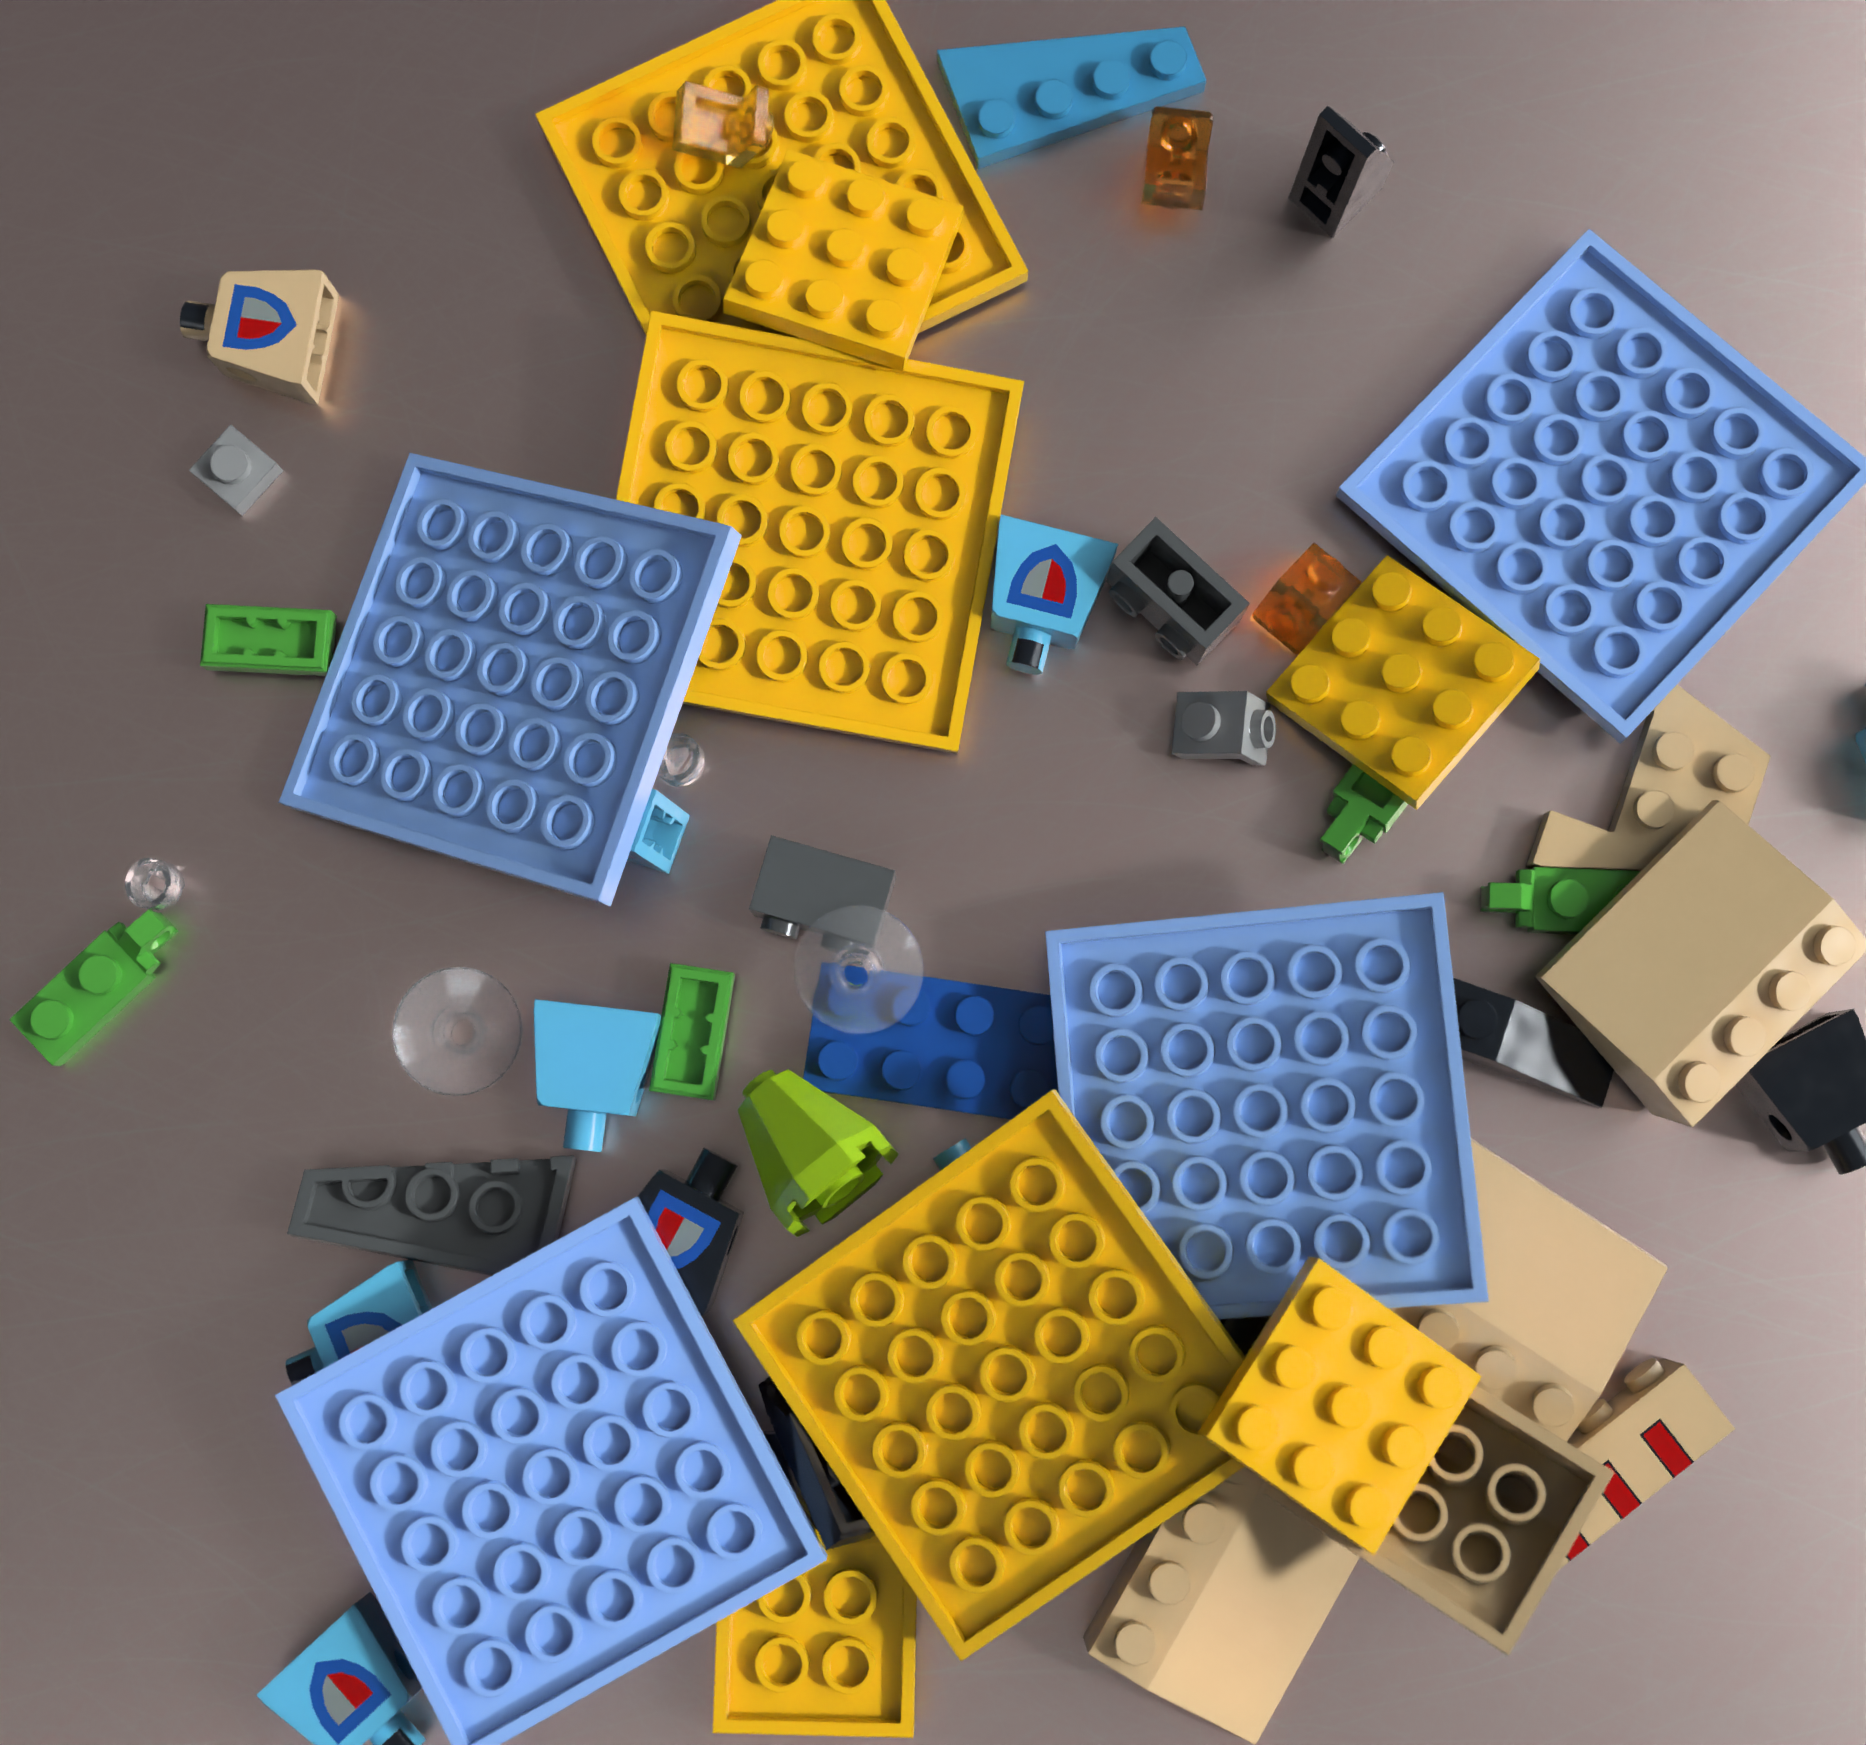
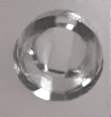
M672 733L657 775L667 784L676 787L695 784L703 776L706 767L703 749L689 735ZM690 751H692L693 755L691 759L689 760L681 774L677 775V773L687 760Z
M150 857L135 862L129 869L125 879V890L129 900L140 908L163 910L177 904L185 887L182 872L175 865L165 860ZM151 875L165 881L163 890L148 885Z

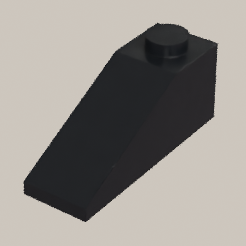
M1327 106L1318 116L1288 198L1333 238L1382 189L1394 161L1388 157L1384 145L1374 135L1368 132H1360L1347 119Z
M1453 978L1462 1060L1597 1108L1603 1107L1614 1069L1579 1028L1518 1000Z

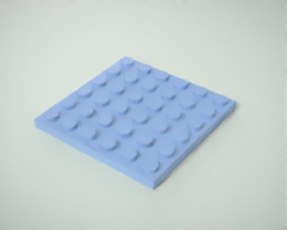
M1588 229L1338 488L1336 496L1460 605L1540 658L1539 670L1537 672L1621 744L1866 483V457L1593 231Z
M409 453L278 803L301 812L611 906L742 535L730 525Z
M1444 892L1045 931L1058 1093L1218 1319L1272 1316L1308 1257L1321 1259L1387 1308L1489 1302Z
M639 1197L625 1202L275 1395L451 1745H500L827 1560L828 1555Z

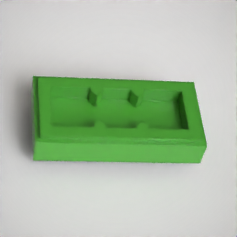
M206 604L200 666L212 671L326 676L334 656L337 615L332 610Z
M670 963L649 1091L715 1101L735 979L733 972Z

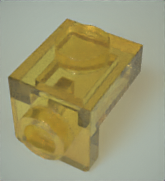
M685 81L677 90L672 150L742 169L760 150L766 149L771 140L774 128V115L768 111L769 88L755 85L745 97H740Z

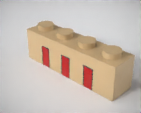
M1651 1358L1639 1364L1624 1378V1383L1627 1387L1608 1402L1604 1398L1598 1399L1568 1439L1567 1443L1615 1473L1559 1569L1735 1430L1685 1364L1662 1358L1660 1361H1657L1656 1358Z

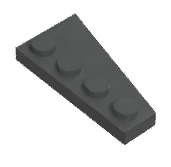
M573 1155L553 1156L550 1159L519 1160L515 1158L497 1159L481 1163L453 1164L452 1162L425 1163L424 1166L391 1167L383 1165L307 1169L303 1173L287 1234L296 1238L493 1276L558 1240L577 1159Z

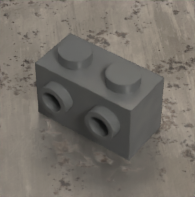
M1157 517L1112 561L1106 580L1112 587L1109 590L1110 596L1121 609L1133 617H1137L1141 613L1158 629L1155 636L1171 655L1179 660H1183L1187 656L1196 665L1240 622L1250 604Z

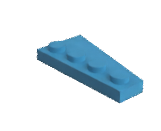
M1186 27L937 50V64L977 169L1202 93L1207 81Z

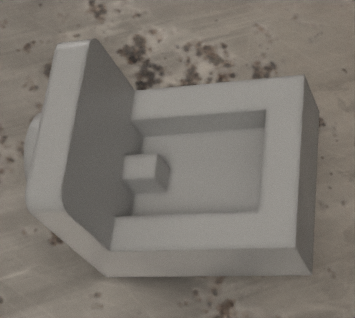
M1248 691L1177 692L1172 743L1173 755L1181 759H1241L1251 765H1266L1268 748L1272 747L1276 736L1275 717L1269 703Z

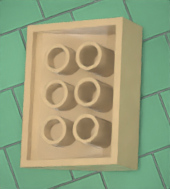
M1712 800L1535 977L1652 1115L1694 1127L1866 953V938L1828 893L1720 800Z
M1471 1138L1489 1302L1388 1309L1482 1377L1476 1386L1567 1442L1601 1396L1668 1267L1657 1258Z
M1476 1386L1374 1555L1359 1548L1271 1484L1267 1485L1263 1494L1509 1656L1615 1472Z
M1243 1467L1137 1540L1086 1630L1083 1639L1090 1656L1165 1700L1256 1745L1359 1557L1264 1495L1263 1492L1269 1483L1247 1467Z

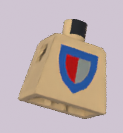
M321 270L228 271L220 277L215 304L185 301L180 314V330L184 338L208 341L206 348L207 357L223 375L302 402L318 405L339 293Z

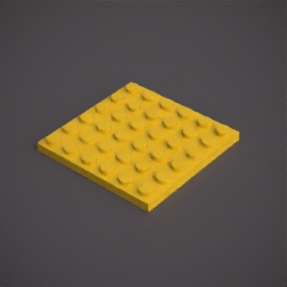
M776 0L535 114L539 126L645 337L652 310L798 338L725 314L723 298L787 149L964 206L960 227L918 333L1028 281L1029 271L886 0Z
M651 310L616 500L730 525L742 535L682 704L957 754L1024 381L911 359L907 360L902 372L800 338Z
M1051 1090L733 1320L960 1661L972 1655L1245 1467L1198 1433L1245 1359L1244 1354L1056 1090Z

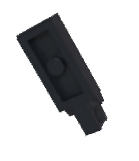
M769 1376L758 1385L766 1413L770 1417V1422L783 1449L785 1460L792 1470L809 1509L812 1522L818 1530L825 1549L828 1550L870 1539L876 1534Z

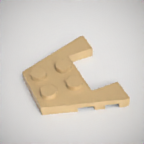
M1676 685L1646 717L1609 830L1601 829L1550 810L1543 815L1526 867L1642 871L1712 800H1720L1749 825L1771 756L1679 685Z

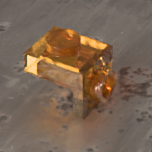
M1156 106L1152 109L1145 152L1141 204L1162 206L1168 209L1203 210L1207 183L1208 149L1213 127V114L1211 112Z
M1314 542L1278 579L1252 613V618L1294 654H1300L1362 582L1343 567L1337 559L1331 557Z

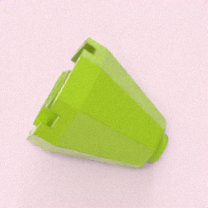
M789 1069L778 1074L773 1070H767L749 1082L742 1092L745 1100L737 1111L770 1208L786 1230L796 1237L810 1231L803 1220L813 1215L816 1216L822 1225L836 1218L875 1186L883 1176V1173L876 1165L880 1158L883 1156L892 1164L899 1155L874 1124Z

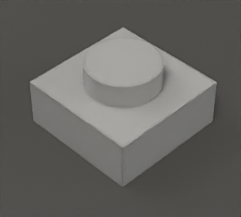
M231 424L189 469L193 475L242 516L284 471L273 459Z

